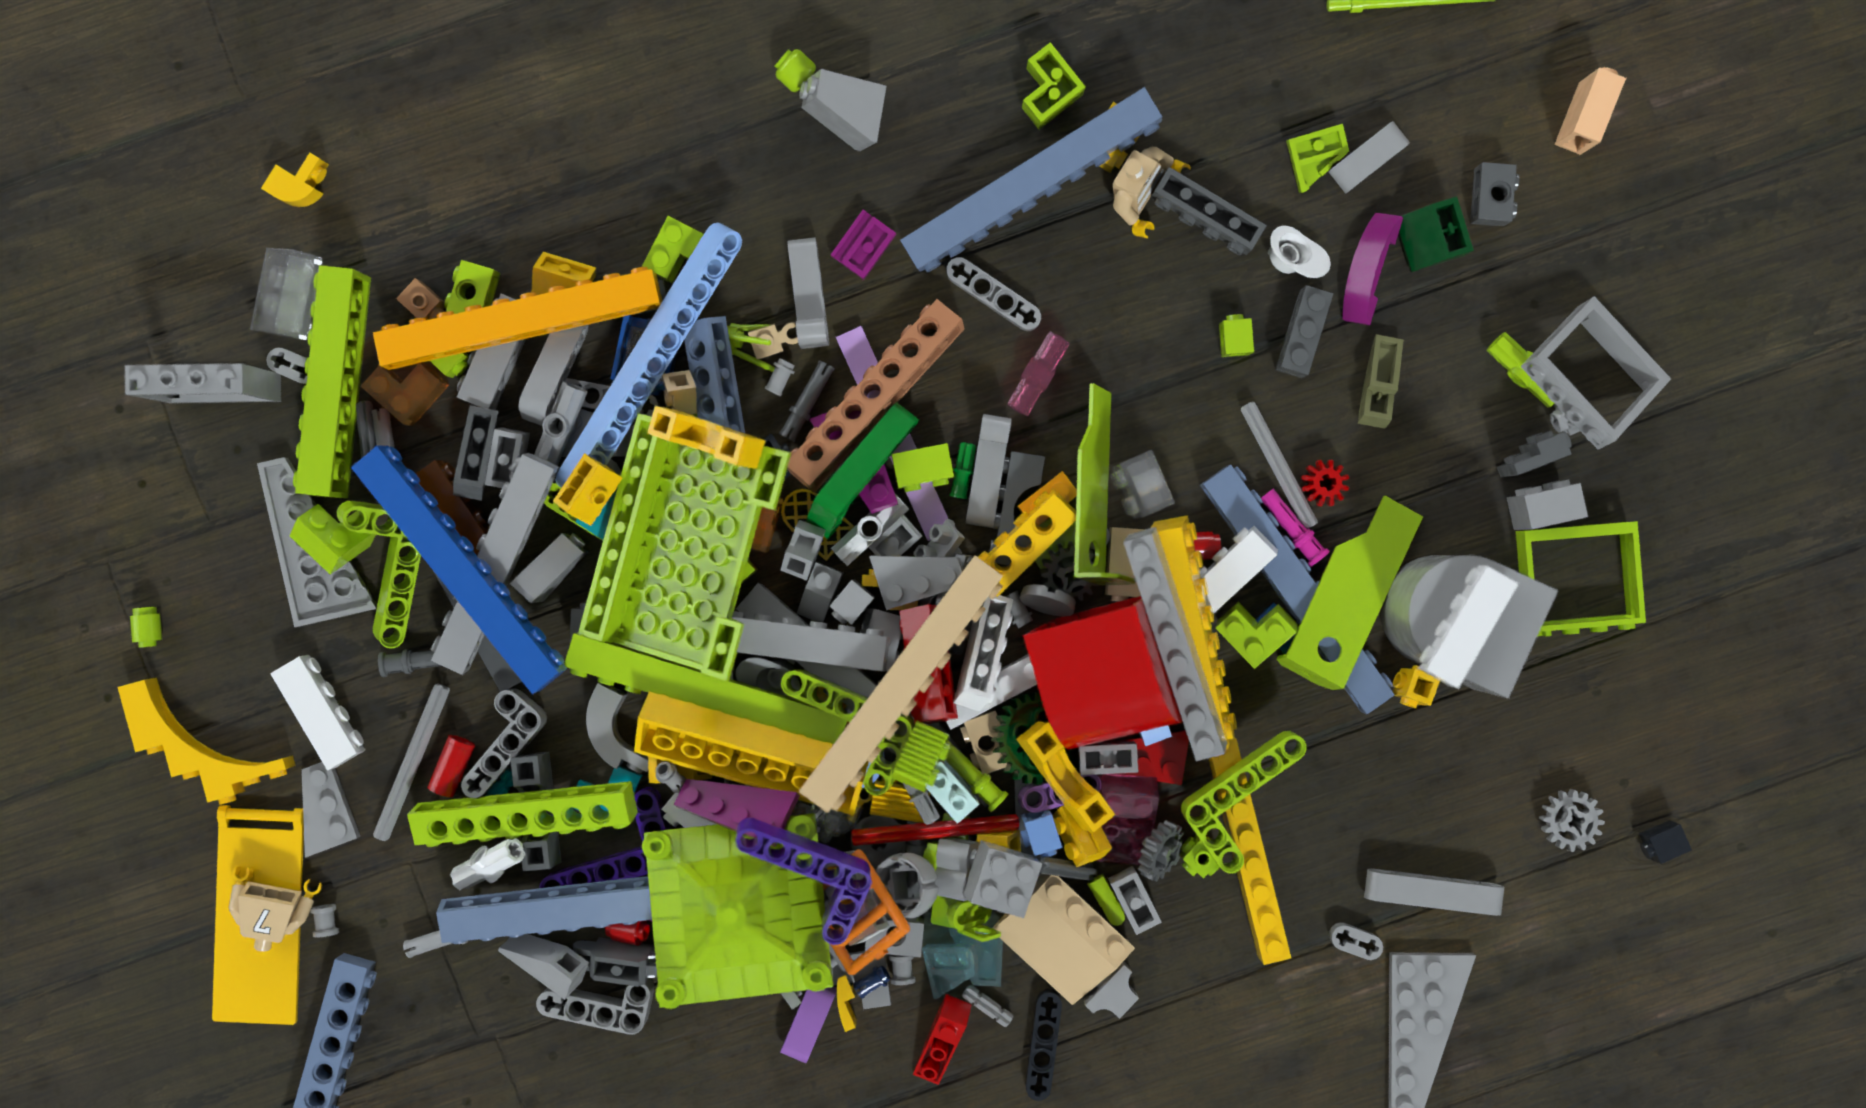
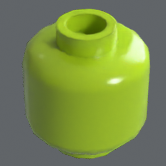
M788 49L774 66L777 68L776 78L792 92L799 91L803 81L806 82L816 70L815 63L799 49L792 52Z

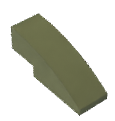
M1375 335L1363 385L1358 424L1385 429L1391 422L1394 395L1398 391L1403 339Z

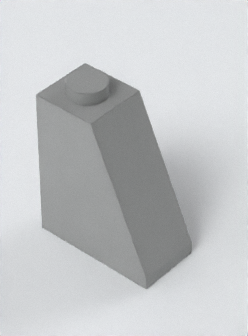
M562 533L510 584L530 603L544 602L588 553L583 548L585 545L584 541L574 533L571 535Z

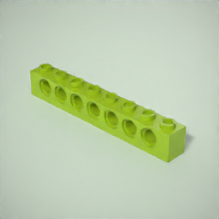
M629 781L481 796L478 798L418 803L407 816L414 844H426L427 847H434L445 842L462 844L468 840L479 839L480 842H486L496 837L515 839L527 834L538 837L548 832L559 831L560 834H568L579 829L596 831L602 827L609 826L620 829L631 824L638 810L632 782ZM600 805L605 806L608 811H604ZM573 808L578 809L581 814L576 813ZM546 810H547V811H550V812L554 815V817H553V816H550V815L546 812ZM519 813L525 815V817H526L527 819H524L523 817H521V815H520ZM493 816L497 817L500 822L495 820Z

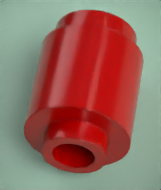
M1212 531L1196 532L1197 540H1194L1195 551L1200 550L1202 560L1212 559L1221 550L1220 535L1213 534Z
M646 920L638 921L631 925L622 923L610 924L605 927V934L611 937L613 941L639 946L648 938L650 928Z

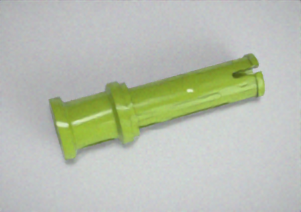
M948 740V744H951V749L945 761L971 786V793L973 795L977 794L989 806L988 810L992 812L1008 796V793L1006 791L1002 792L991 781L989 774H982Z

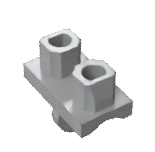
M946 519L942 525L934 524L930 529L929 537L931 540L928 545H918L914 551L915 557H955L958 553L962 554L958 547L965 537L956 529L953 520Z

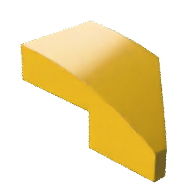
M846 974L838 977L837 981L838 1010L845 1032L856 1028L857 1023L849 1003L850 999L855 998L856 991L854 986L850 985Z

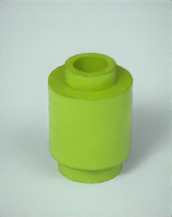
M157 607L132 609L133 616H130L132 643L138 642L139 648L157 646L156 640H162L160 613L157 614Z

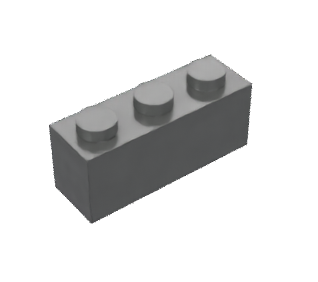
M1307 285L1299 291L1276 365V371L1299 378L1309 375L1333 293Z
M470 405L453 481L454 496L482 501L494 429H497L498 425L497 410Z

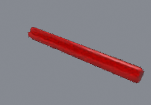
M1016 814L962 819L958 824L955 820L937 821L928 825L916 823L854 829L851 832L853 845L860 846L1016 831L1019 829V818Z

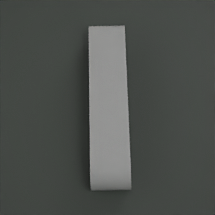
M1367 869L1364 898L1379 902L1498 916L1502 913L1505 887L1488 882Z

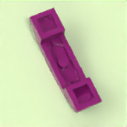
M1375 213L1363 232L1347 279L1343 303L1344 321L1365 325L1371 324L1378 298L1374 296L1389 245H1395L1403 221L1402 216Z

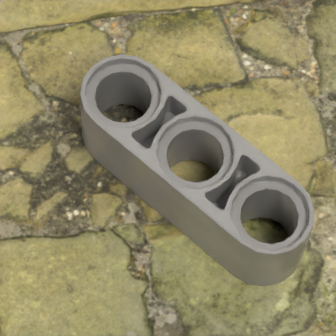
M1392 121L1329 171V174L1346 194L1409 145L1410 142L1394 121Z

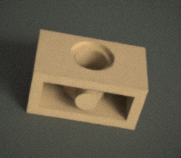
M995 708L964 722L965 726L960 728L965 743L971 742L975 753L970 754L972 763L977 769H981L982 774L994 772L1005 768L1007 763H997L998 759L1002 756L1001 753H993V750L999 747V743L994 742L993 747L988 750H984L978 745V741L982 736L988 735L993 738L999 734L992 729L993 726L1001 725L996 718Z

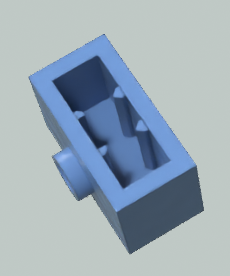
M1049 810L1038 813L1028 812L1020 815L1025 830L1020 831L1025 848L1031 847L1034 856L1049 857L1057 853L1056 849L1062 848L1053 816Z

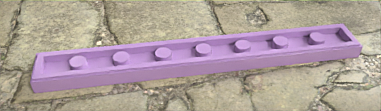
M861 326L836 337L857 385L863 380L865 371L870 366H876L878 363ZM872 390L868 393L867 397L871 399L879 396L880 391ZM910 434L893 454L917 449ZM932 482L921 484V490L906 492L928 541L931 540L929 531L933 525H942L948 519L937 492L932 487Z

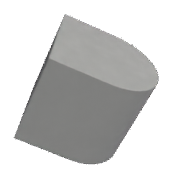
M1432 555L1415 559L1401 567L1380 609L1381 622L1392 646L1405 658L1419 665L1422 664L1420 657L1423 651L1428 646H1432L1437 638L1435 635L1437 627L1443 620H1447L1451 614L1450 606L1452 601L1458 594L1462 595L1466 588V577L1473 568L1489 566L1518 583L1517 588L1461 683L1477 691L1509 698L1558 590L1479 556Z

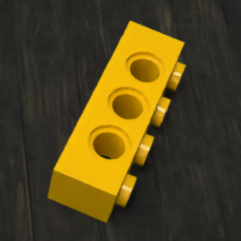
M1053 489L1049 494L1046 491L1043 492L1034 502L1036 507L1029 514L1024 511L1014 521L1013 524L1016 527L1009 534L1004 531L993 542L996 546L989 553L984 551L978 556L979 559L1003 576L999 582L1003 587L996 597L1076 521V510L1056 490ZM1040 515H1047L1052 519V523L1048 527L1043 528L1036 524V519ZM1020 535H1027L1032 542L1027 547H1020L1016 544L1015 540ZM1000 555H1007L1012 562L1006 567H1001L996 563L995 559Z

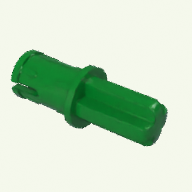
M961 442L959 445L956 467L952 468L955 471L950 493L952 497L967 499L970 476L974 474L972 465L976 446L972 443Z

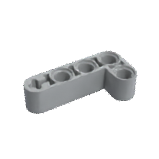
M816 237L788 241V252L797 316L796 331L799 346L801 349L829 346Z
M589 325L549 334L519 400V410L522 419L540 426L543 425V420L552 411L562 383L566 381L587 335Z
M983 414L965 524L993 528L1011 418Z
M517 688L501 691L494 699L495 709L510 723L464 777L461 785L462 791L470 798H478L486 794L500 780L502 774L510 768V758L519 756L546 724V712ZM507 694L515 698L516 703L513 709L505 705L504 700ZM528 712L535 714L537 717L535 727L528 725L526 722ZM510 734L518 737L519 745L517 748L509 745L508 737ZM492 755L500 759V769H495L491 766L490 758ZM484 774L487 775L479 784L481 788L476 789L474 787L476 784L475 780Z
M648 978L646 983L641 985L646 991V996L643 997L634 993V986L628 985L624 999L575 989L566 998L568 999L567 1002H563V998L547 987L538 997L536 1007L542 1015L634 1035L642 1030L648 1020L654 994V983ZM549 996L553 997V1002L556 1003L555 1005L551 1004V1000L548 998ZM573 1002H582L585 1006V1011H577L573 1006ZM600 1008H609L613 1013V1017H604L601 1014ZM628 1014H637L640 1018V1023H631L628 1020Z

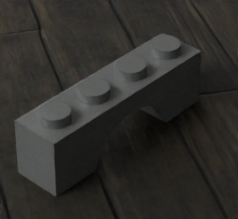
M1011 451L1010 458L1005 457L1002 473L1007 474L1006 484H1000L998 501L1003 502L1001 513L996 512L993 529H998L997 537L1004 531L1009 534L1016 527L1013 524V512L1018 497L1025 490L1041 485L1044 456ZM1020 535L1015 541L1018 546L1027 547L1031 544L1032 540L1024 535ZM991 540L989 552L996 546L993 544L995 540ZM1000 555L995 559L997 564L1010 565L1012 562L1007 555Z
M550 752L522 754L510 758L513 786L519 792L554 789ZM546 810V812H547L550 816H553V817H554V815H553L550 811H547V810ZM548 832L538 837H534L532 834L523 835L521 843L526 853L522 860L523 871L550 869L562 863L558 832Z

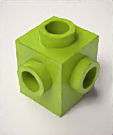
M1197 835L1189 837L1181 846L1179 855L1184 860L1181 865L1192 876L1198 873L1202 878H1205L1207 874L1211 876L1219 869L1218 864ZM1206 854L1207 856L1199 863V855Z

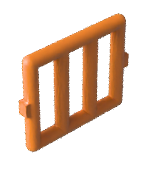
M860 849L855 850L850 855L861 858L869 864L872 881L870 889L873 888L881 903L853 924L847 939L843 943L838 945L830 944L849 975H855L874 959L878 960L889 953L887 949L910 931L909 923L867 856ZM833 865L830 866L828 869L832 870L837 868V866ZM823 883V890H826L831 885ZM848 898L840 901L844 905L853 902V900ZM888 912L897 927L853 961L845 946Z

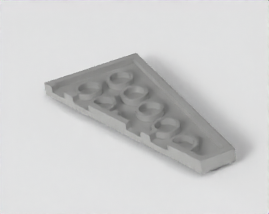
M283 457L257 463L294 627L377 609L376 601L351 560L330 575L289 536L297 518L317 505L311 495L295 493L296 487L293 486V476L296 470L289 458Z
M1389 952V1108H1425L1476 958L1474 953Z

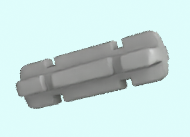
M969 985L964 990L962 997L971 1004L975 1003V1007L992 1019L996 1018V1022L1002 1026L1007 1027L1010 1024L1013 1014L1008 1010L1001 1009L998 1003L984 993L980 994V991L972 985Z

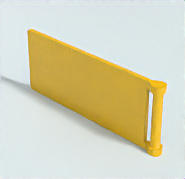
M220 805L217 810L218 857L212 1020L217 1022L294 1025L297 1023L301 926L293 934H286L282 942H272L269 951H257L254 948L255 939L243 937L240 934V926L236 924L229 911V902L232 886L236 885V880L232 877V871L238 866L241 867L239 873L241 878L246 876L247 867L253 869L254 875L248 882L302 892L303 808L285 811L231 808L230 805ZM230 819L292 822L294 830L229 827Z

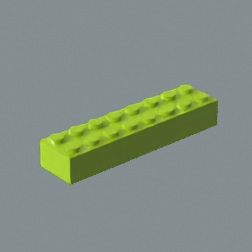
M319 265L318 273L314 276L316 298L311 305L313 327L308 333L310 356L305 362V373L308 375L307 384L302 390V401L305 404L304 413L301 414L299 419V429L302 431L301 442L296 447V457L299 459L298 470L295 471L293 476V486L296 487L295 493L337 498H348L357 418L355 404L359 399L371 277L354 269Z

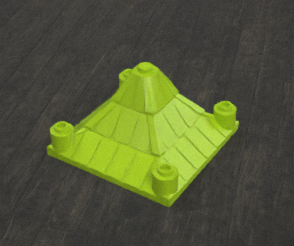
M816 813L790 816L784 830L818 842ZM718 824L644 833L642 849L647 859L658 979L656 999L660 1008L673 1009L684 1004L803 990L821 991L825 988L833 987L829 943L825 941L822 934V917L825 912L823 882L743 853L736 845V832ZM742 835L746 839H752L750 837ZM778 842L775 848L770 847L781 849L784 845ZM800 853L797 857L805 860L810 858L811 855Z

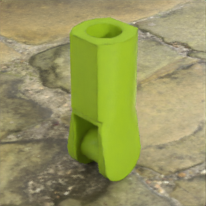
M1100 874L1094 877V880L1088 881V886L1100 907H1102L1109 922L1115 926L1121 925L1125 920L1124 910L1104 874Z

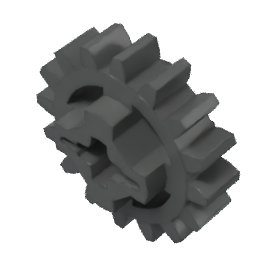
M1069 541L1067 548H1063L1061 544H1058V551L1056 553L1052 550L1048 551L1051 558L1042 559V563L1046 568L1040 569L1039 572L1041 577H1044L1041 582L1044 586L1048 587L1049 592L1055 593L1056 590H1061L1073 598L1078 596L1080 601L1084 600L1083 593L1093 594L1090 587L1092 585H1099L1075 578L1072 572L1075 563V547L1072 541ZM1090 548L1089 559L1091 564L1093 565L1095 561V558L1093 557L1095 554ZM1053 573L1059 577L1058 585L1053 580Z
M1165 820L1164 823L1160 822L1156 830H1152L1150 837L1147 836L1142 844L1144 847L1141 849L1142 855L1138 860L1141 863L1138 870L1141 871L1142 876L1158 881L1159 877L1164 878L1165 872H1170L1172 865L1177 864L1180 859V848L1184 842V839H1182L1184 831L1181 830V826Z

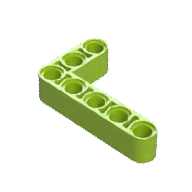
M346 501L338 507L337 518L348 530L390 536L373 624V634L384 647L396 648L403 643L421 554L381 505ZM353 510H358V518L353 522H347V515ZM382 514H387V522L382 526H376L377 518ZM404 546H410L409 554L399 557L400 549ZM405 573L404 580L399 584H394L395 576ZM395 600L400 601L399 607L396 610L388 611L391 602ZM394 628V633L390 637L383 638V633L386 629Z
M802 669L787 672L781 680V687L787 695L848 722L852 721L868 699V697ZM794 675H798L802 679L803 684L800 690L794 689L791 685V678ZM820 686L825 687L829 694L825 702L817 697V689ZM846 697L852 699L855 704L852 713H848L843 709L842 703ZM902 713L897 721H903L907 725L906 735L901 736L895 732L890 740L884 737L878 745L882 750L873 763H870L863 782L864 788L871 795H882L892 787L895 781L893 779L894 768L915 726L913 718L909 715L905 716ZM886 747L895 750L896 760L894 762H889L884 758L883 752ZM874 774H880L884 777V788H877L873 784Z
M1292 731L1279 733L1183 801L1181 806L1183 816L1224 872H1238L1244 864V857L1217 817L1305 755L1306 743L1296 733ZM1290 739H1295V749L1291 752H1286V742ZM1271 755L1273 757L1272 765L1268 768H1262V759L1265 756ZM1243 772H1249L1248 782L1239 785L1237 783L1238 776ZM1226 789L1224 799L1215 801L1213 795L1216 790ZM1195 805H1201L1203 807L1202 813L1197 817H1191V808ZM1212 828H1217L1219 830L1218 836L1214 840H1207V832ZM1225 853H1235V857L1230 863L1222 862Z

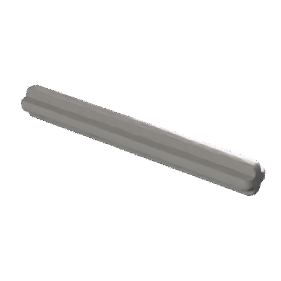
M1250 402L1242 406L1241 412L1298 520L1306 529L1317 524V519L1256 403Z

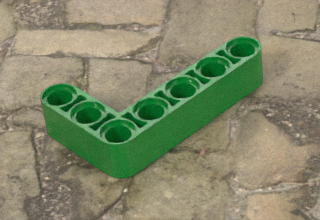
M896 402L821 489L813 501L805 522L825 529L824 537L829 539L842 523L849 505L910 434L919 419Z

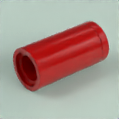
M449 735L427 788L438 795L453 798L475 744L465 738Z

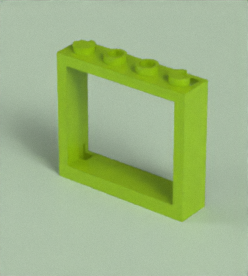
M1638 521L1516 531L1519 573L1531 579H1534L1532 541L1620 534L1626 614L1544 621L1537 637L1552 636L1551 631L1562 630V634L1567 635L1579 634V628H1590V632L1608 631V626L1618 625V630L1634 629L1635 624L1646 623Z

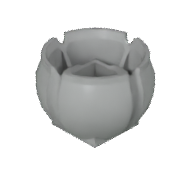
M914 853L894 854L888 857L876 869L878 876L905 918H915L924 914L935 902L938 894V886L935 885L937 874L933 864H930L924 857ZM906 871H917L920 897H908ZM874 892L873 897L877 905H879L881 901Z

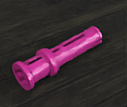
M1274 488L1261 497L1264 506L1267 507L1292 538L1295 548H1298L1308 559L1307 564L1310 567L1330 552L1328 548L1324 549L1313 536L1315 533L1313 530L1305 528L1286 503L1279 497Z

